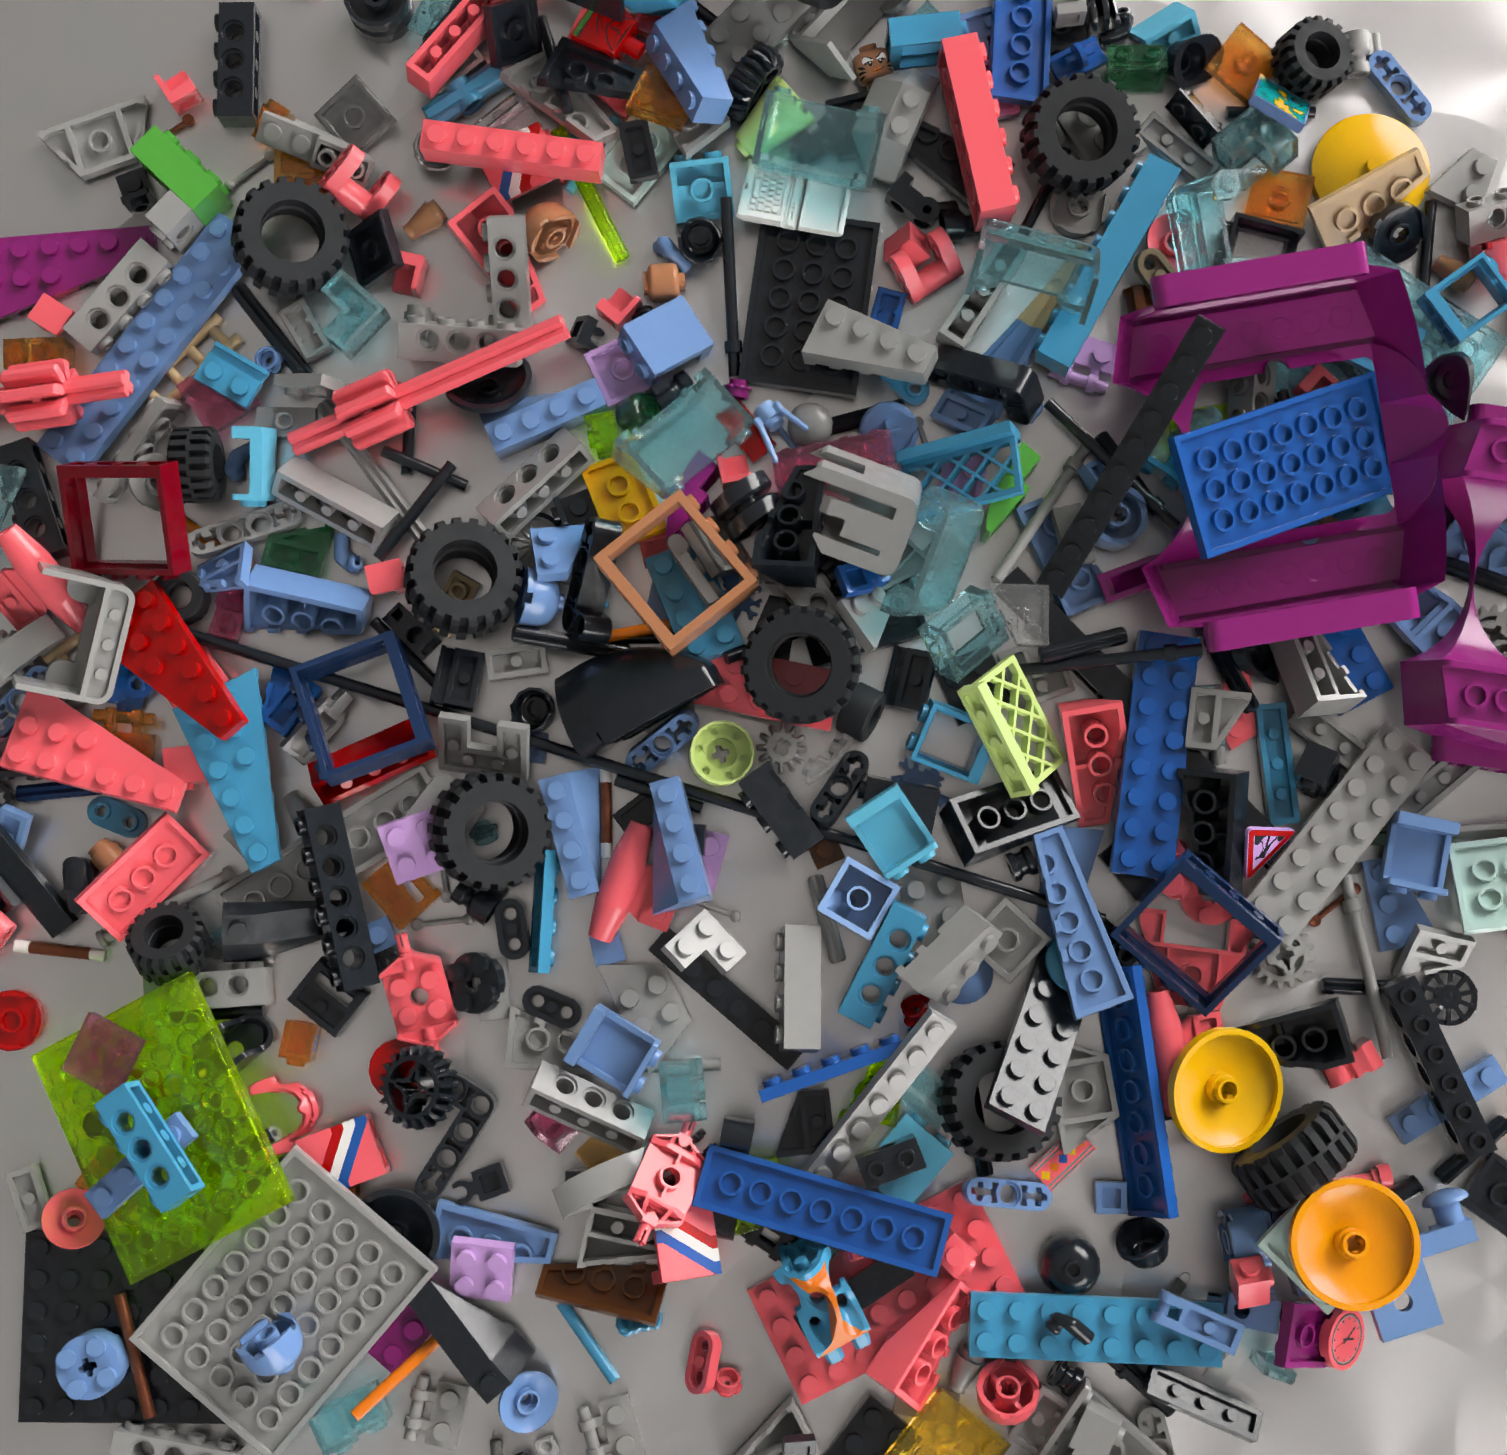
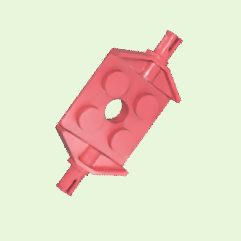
M402 932L401 935L398 933L394 935L399 951L398 957L379 974V979L382 978L397 1030L396 1038L399 1041L412 1044L430 1045L435 1047V1050H440L438 1045L440 1039L458 1023L441 958L437 955L414 951V948L410 947L407 932ZM416 988H422L428 993V1000L424 1003L415 1002L411 992Z
M690 1118L684 1119L680 1132L677 1134H653L648 1138L649 1145L628 1193L622 1198L639 1221L640 1225L633 1238V1242H639L638 1245L640 1246L646 1245L649 1234L654 1228H678L681 1226L694 1198L705 1158L693 1144V1139L690 1138L697 1125L696 1121L693 1120L691 1122L692 1119ZM664 1170L671 1171L676 1178L674 1186L667 1185L664 1182L662 1176Z

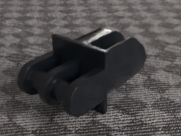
M1086 0L1093 32H1097L1098 22L1102 32L1108 31L1110 19L1113 30L1120 28L1121 18L1116 0Z
M82 857L66 858L62 864L64 889L59 891V893L67 894L68 909L71 913L88 914L74 899L94 880L92 862L90 859Z

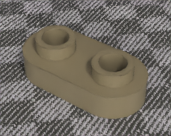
M1155 248L1140 251L1134 259V271L1150 293V278L1176 272L1164 254ZM1146 259L1149 260L1151 263V267L1149 270H1147L1144 266V262Z

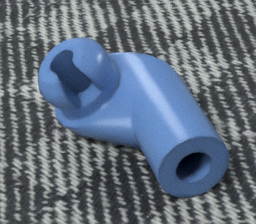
M658 237L657 241L653 243L654 253L658 256H663L669 263H675L680 273H686L691 268L692 263L684 258L669 237Z
M335 533V562L349 573L360 572L364 566V560L360 555L357 556L349 550V536L343 533Z

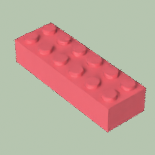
M977 32L942 39L936 64L975 232L1010 225L1012 216L1016 213V205L1020 203L1017 185H1012L1010 176L1013 174L1012 160L1010 156L1006 157L1004 146L1007 145L1006 133L1003 127L999 128L997 120L1000 117L999 103L997 99L992 98L990 90L993 89L992 73L990 70L986 71L984 61L987 60L985 43L979 42Z

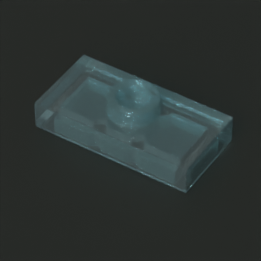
M422 0L407 27L412 32L423 37L429 29H434L456 0Z
M1252 1348L1249 1359L1263 1375L1290 1385L1294 1384L1297 1373L1292 1368H1282L1274 1365V1352L1267 1351L1265 1353Z

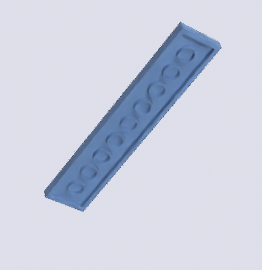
M219 213L203 229L171 270L173 274L169 281L157 288L152 300L140 310L91 373L97 374L126 369L130 373L133 394H129V397L80 404L84 409L82 419H78L75 425L48 429L36 444L39 448L61 464L74 461H99L243 275L240 271V263H235L233 257L234 248L231 246L233 221Z

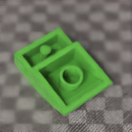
M1024 442L1019 446L1024 495L987 504L980 541L984 545L1024 501L1031 488L1025 481L1034 472L1041 456ZM1006 473L997 487L1002 490L1015 487L1014 476Z

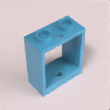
M959 10L888 18L884 44L889 52V61L892 63L893 70L937 66L941 40L967 34L966 21H961Z
M1484 251L1416 300V303L1451 349L1507 310V281L1499 273L1495 260L1489 256L1487 257ZM1473 270L1499 306L1466 329L1440 295V292Z
M929 698L928 703H923L919 709L917 721L920 722L916 731H911L906 740L905 749H908L907 755L911 760L978 785L990 758L979 735L965 768L920 750L936 711L974 725L966 711Z

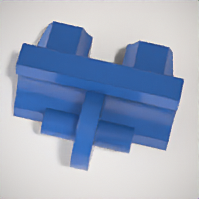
M1095 35L1081 42H1076L1071 47L1050 57V69L1056 81L1064 76L1070 79L1074 73H1084L1086 75L1108 63V58L1102 52Z

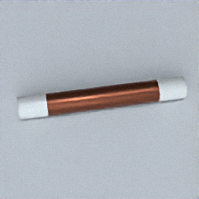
M599 769L601 859H610L613 852L612 772Z
M15 940L13 944V951L96 961H106L108 957L107 949Z

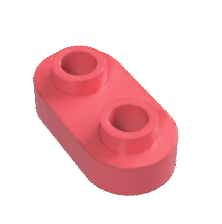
M700 1330L694 1334L691 1341L685 1372V1384L692 1394H708L715 1385L722 1344L719 1335L713 1330Z

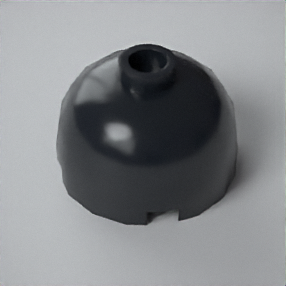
M1059 1233L1054 1235L1055 1237L1041 1246L1037 1257V1269L1043 1283L1056 1294L1083 1295L1089 1292L1097 1283L1100 1274V1258L1095 1247L1083 1236L1075 1233Z

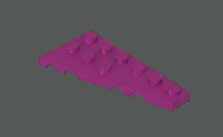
M151 225L0 238V320L7 317L9 319L20 315L19 312L34 307L43 293L57 300L81 290L82 286L89 283L103 281L140 237L158 251L157 236L149 229Z

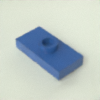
M878 286L870 317L898 329L907 293Z

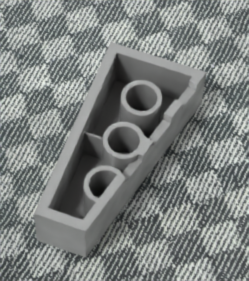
M830 299L826 301L801 351L804 364H820L829 366L832 369L859 371L860 374L887 376L888 379L922 385L926 384L938 361L937 346Z

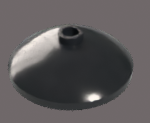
M523 358V363L517 368H500L445 392V395L451 403L466 411L481 414L504 411L519 403L528 394L532 386V370L528 361Z
M385 1188L373 1192L362 1200L390 1226L401 1227V1235L433 1261L440 1245L441 1232L436 1213L425 1199L410 1190Z

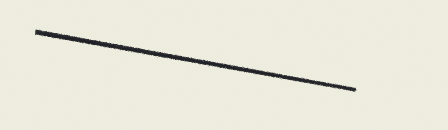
M189 628L197 642L201 645L290 672V667L301 664L297 661ZM335 673L316 679L326 684L405 708L401 694ZM421 700L426 715L437 718L441 711L463 714L435 704L431 705ZM471 716V729L497 737V724ZM530 734V747L647 784L669 778L598 755L582 757L572 747ZM683 782L686 794L689 797L756 818L761 816L754 806L748 809L742 800ZM818 828L824 837L823 839L868 852L859 837L832 828ZM932 859L923 864L916 861L910 865L1048 909L1046 897L1041 893ZM1099 912L1101 920L1104 924L1106 914Z

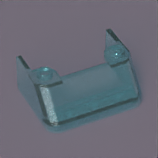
M1266 167L1221 170L1180 185L1167 196L1166 206L1178 272L1250 260L1247 257H1232L1222 201H1230L1238 196L1240 191H1246L1267 173Z
M985 219L979 235L965 294L971 295L973 287L980 290H990V288L996 287L998 282L1007 283L1056 296V301L1061 305V309L1072 314L1079 312V324L1085 325L1099 283L1101 251L1096 246L1082 241L998 219Z

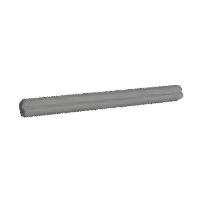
M329 399L322 401L317 406V410L322 417L335 413L333 409L335 406ZM346 436L340 438L339 440L386 503L399 511L398 519L401 520L410 509V506L366 448L360 451L353 446L351 438L347 439ZM417 518L408 532L415 541H419L420 534L426 528Z

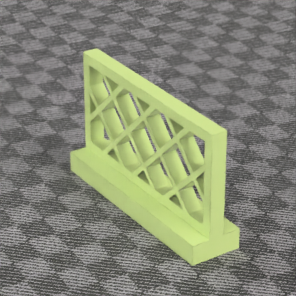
M1014 654L1006 656L975 682L965 685L957 691L1011 798L1033 795L1040 789L1038 784L1067 760ZM1006 667L1009 668L1012 674L1011 683L1004 681ZM987 682L995 684L994 697ZM1003 688L1011 690L1009 704L1002 701ZM1019 694L1023 695L1026 701L1025 710L1018 708ZM1001 708L1008 710L1007 722L1001 713ZM1017 714L1024 717L1023 731L1016 728ZM1032 720L1036 721L1039 727L1038 736L1031 734ZM1015 735L1022 737L1021 750L1015 740ZM1030 741L1037 743L1036 757L1029 755ZM1046 747L1050 749L1054 760L1051 762L1045 761ZM1028 761L1035 764L1034 776L1028 766Z

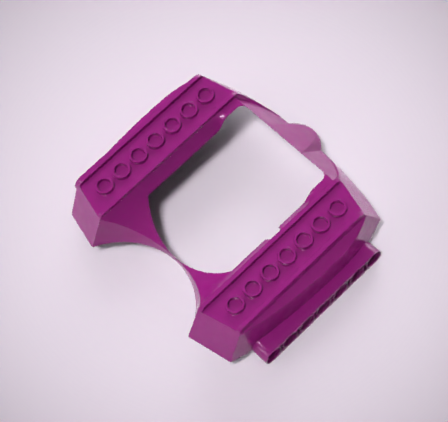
M1365 241L1169 273L1150 278L1153 305L1120 317L1112 383L1126 386L1148 397L1198 314L1205 316L1227 330L1172 418L1181 434L1190 431L1193 408L1203 383L1265 373V367L1269 361L1281 362L1287 369L1367 357L1374 364L1394 497L1393 510L1388 513L1287 530L1202 560L1189 515H1187L1181 530L1171 544L1157 558L1141 568L1168 627H1203L1207 653L1421 617L1418 594L1445 581L1446 517L1438 454L1447 440L1449 425L1442 405L1433 396L1428 394L1418 328L1400 270L1368 265ZM1318 538L1317 542L1311 545L1305 544L1302 541ZM1157 565H1159L1165 583L1162 581Z
M1476 403L1469 405L1467 422L1449 425L1447 440L1438 454L1444 504L1455 517L1463 533L1468 550L1470 565L1468 593L1463 609L1449 632L1427 651L1413 658L1400 661L1403 717L1405 726L1431 735L1429 755L1432 757L1431 761H1436L1435 763L1445 761L1449 762L1446 765L1465 767V765L1481 767L1479 770L1507 774V659L1495 648L1484 632L1478 619L1474 601V578L1480 556L1494 531L1507 518V407Z

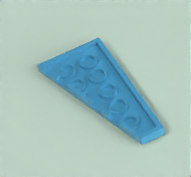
M256 668L225 683L249 720L245 726L227 741L217 738L180 708L172 709L252 874L282 860L278 823H276L274 809V792L272 791L270 778L271 767L267 735L262 714V696H260L258 683L259 672Z

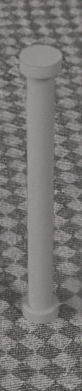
M228 865L222 868L223 872L163 902L165 905H168L170 901H177L178 905L181 903L187 904L224 885L236 876ZM101 929L95 933L102 948L110 946V942L115 940L107 930Z

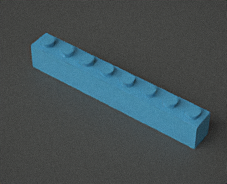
M1151 153L1145 162L1139 160L1131 175L1135 179L1131 187L1124 186L1117 199L1121 203L1118 210L1111 209L1103 226L1107 227L1103 236L1097 234L1089 250L1093 254L1089 260L1083 258L1075 273V275L1079 276L1075 285L1069 283L1061 299L1065 303L1061 310L1055 308L1047 322L1051 326L1048 333L1044 334L1041 332L1035 342L1033 349L1037 353L1034 362L1064 378L1066 377L1146 236L1149 227L1154 222L1182 169Z

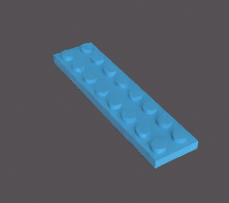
M970 1290L969 1357L1222 1368L1223 1351L1150 1320L1149 1317L1152 1310H1156L1160 1299L978 1290ZM1186 1299L1223 1315L1222 1301ZM1172 1305L1168 1316L1176 1319L1180 1308ZM1060 1312L1079 1319L1094 1332V1339L1090 1344L1083 1345L1064 1328L1059 1335H1054L1045 1327L1046 1321L1051 1318L1049 1315Z

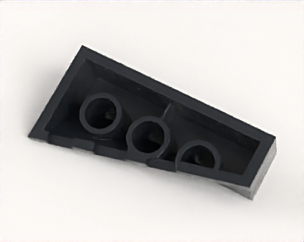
M1177 768L1178 778L1181 779L1184 793L1181 794L1183 807H1186L1189 825H1187L1188 836L1192 839L1194 854L1242 894L1250 771L1224 768ZM1198 887L1199 895L1209 896L1201 888Z

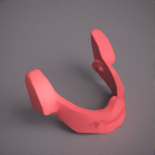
M274 1076L255 1082L248 1087L251 1095L267 1092H286L293 1095L299 1102L297 1111L302 1114L301 1124L292 1134L283 1137V1140L266 1147L267 1156H276L290 1152L295 1146L294 1142L296 1139L312 1131L319 1116L318 1104L313 1092L299 1083L279 1084Z

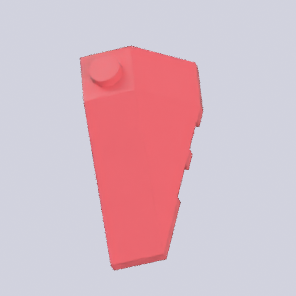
M955 1278L882 1345L879 1352L871 1359L865 1374L920 1413L937 1385L940 1377L936 1373L941 1357H948L951 1347L948 1346V1340L951 1332L956 1331L960 1327L969 1304L970 1289L962 1281Z

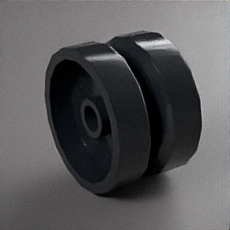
M344 0L345 7L356 31L366 40L377 44L391 43L402 38L410 30L414 20V4L412 0Z
M764 470L756 471L742 478L720 494L709 506L718 521L729 520L725 527V532L733 543H739L762 530L768 520L767 516L770 510L775 508L781 497L779 492L768 493L771 489L772 481Z

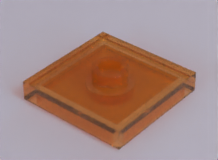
M1241 22L1204 69L1244 105L1250 106L1248 100L1259 75L1261 74L1270 80L1273 77L1272 72L1275 69L1270 67V60L1273 58L1271 55L1272 48Z
M1257 165L1244 214L1303 229L1307 214L1306 206L1309 205L1316 177Z

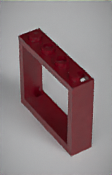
M74 461L56 466L72 569L89 572L100 577L110 575L112 580L129 578V575H135L136 580H148L155 578V576H161L164 581L179 579L181 573L192 570L178 461ZM86 478H156L167 560L97 559Z

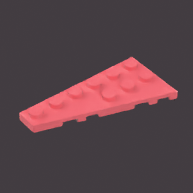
M29 691L25 694L0 760V767L3 769L173 813H178L187 788V784L183 780L59 698Z

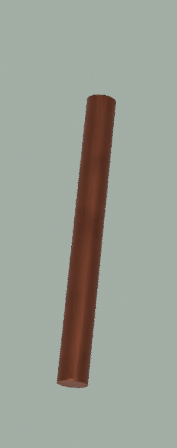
M126 1292L113 1295L143 1419L146 1420L155 1417L156 1412L140 1349L128 1340L135 1332Z

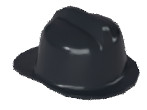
M1211 33L1176 41L1170 45L1165 59L1159 62V66L1164 68L1167 77L1175 81L1181 88H1189L1206 82L1215 75L1221 64L1223 53L1221 42L1218 37Z

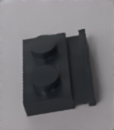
M442 645L429 704H439L446 708L473 713L485 653L457 647L453 649Z
M894 645L883 693L886 695L885 706L919 712L922 704H927L939 655L933 652Z

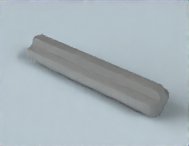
M822 874L810 876L807 880L815 909H817L827 891ZM816 910L830 962L835 964L846 960L836 921Z

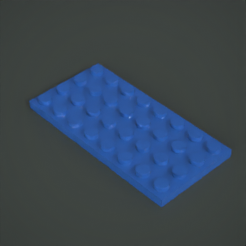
M1375 371L1367 372L1167 439L1201 560L1215 557L1393 493Z

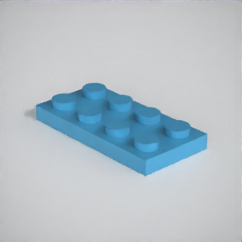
M689 546L691 558H698L695 551ZM669 549L645 558L644 561L675 635L704 612L707 607L673 559V556H671ZM706 572L704 577L708 583L714 581L724 596L718 578L712 579ZM730 611L681 651L711 661L722 657L728 651L744 646L745 643Z

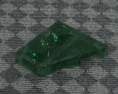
M325 524L324 527L309 530L305 527L295 529L291 533L281 532L268 535L260 564L321 578L336 529Z

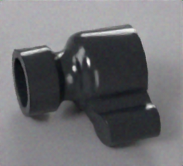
M956 200L938 202L940 206L939 226L944 228L951 241L963 240L968 233H971L973 236L985 234L986 230L974 231L971 214L965 215L960 210Z
M681 370L673 375L672 381H668L666 377H663L646 391V394L654 408L664 416L679 405L682 395L690 394L696 387L690 376L684 370Z
M459 883L452 892L450 900L457 905H464L468 916L484 926L494 915L496 906L506 897L510 889L506 887V890L502 891L492 889L488 891H475L473 887Z

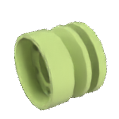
M726 720L713 721L702 727L692 739L688 750L689 766L694 775L703 783L714 787L730 786L743 778L752 767L755 756L754 744L748 732L737 723ZM716 747H719L721 751H727L728 755L724 758V763H720L719 759H713L712 755L716 752Z

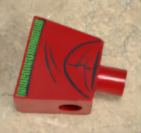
M587 9L570 34L571 40L620 61L624 53L635 60H639L646 49V44L635 38L639 32L638 23L626 9L625 20L622 23Z

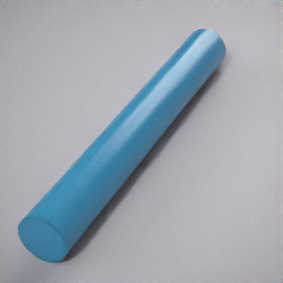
M559 1303L556 1307L609 1384L616 1381L620 1377L573 1307Z

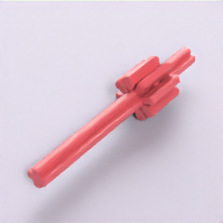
M558 314L403 383L396 381L395 374L390 369L378 371L333 391L332 400L336 405L333 408L335 413L287 433V439L292 445V450L296 456L308 453L344 436L347 439L351 438L353 446L361 451L414 428L415 418L411 414L413 406L571 338L570 332L562 315Z
M63 358L11 365L7 371H2L0 375V383L3 385L0 388V415H4L8 423H15V429L19 432L75 425L77 420L82 419L84 409L80 404L129 397V394H133L130 373L124 369L79 376L76 369L69 368V362Z

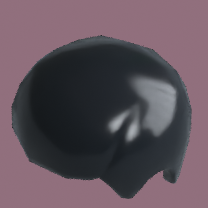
M703 216L688 219L680 228L677 236L679 252L687 261L697 265L713 261L722 247L720 228L713 220Z
M528 687L518 692L510 704L512 716L510 721L530 724V733L536 734L548 729L555 719L556 707L553 697L541 688Z

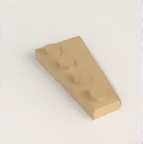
M1413 147L1306 206L1322 246L1329 247L1353 243L1362 235L1361 232L1369 226V220L1375 213H1380L1387 206L1400 202L1422 183L1430 174L1420 149Z

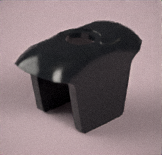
M246 1013L238 1018L221 1022L193 1045L197 1051L193 1059V1067L199 1080L211 1089L224 1085L271 1045L274 1038L271 1025L261 1015ZM238 1041L243 1045L244 1052L235 1059H232L227 1053V1048L231 1042Z

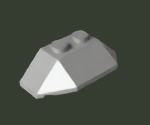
M910 68L874 79L852 129V136L868 176L892 186L895 184L940 83V78L916 68Z

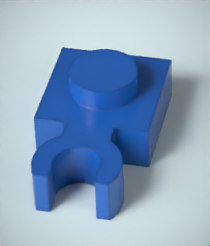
M850 563L839 565L833 571L843 598L871 593L875 588L874 586L884 587L891 580L890 576L882 577L877 573Z

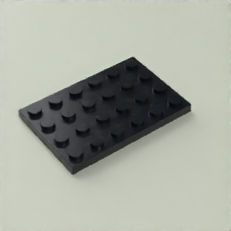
M846 218L843 236L841 237L760 224L738 379L746 380L747 384L856 399L859 371L832 369L829 366L820 364H804L801 351L828 299L866 316L868 315L880 223Z

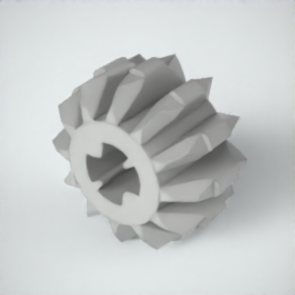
M781 722L780 732L777 733L775 727L769 725L768 729L772 736L769 737L765 733H760L759 738L767 744L756 745V750L767 751V753L758 757L759 762L770 759L773 767L775 764H779L778 774L780 775L783 774V765L787 764L790 772H794L795 766L792 760L799 764L804 763V759L796 753H806L808 751V748L805 746H797V744L805 740V736L793 737L797 731L796 726H793L789 733H786V724ZM778 741H783V745L785 742L789 744L790 747L787 748V755L781 756L780 752L778 755L775 754L774 750L777 748L776 743Z

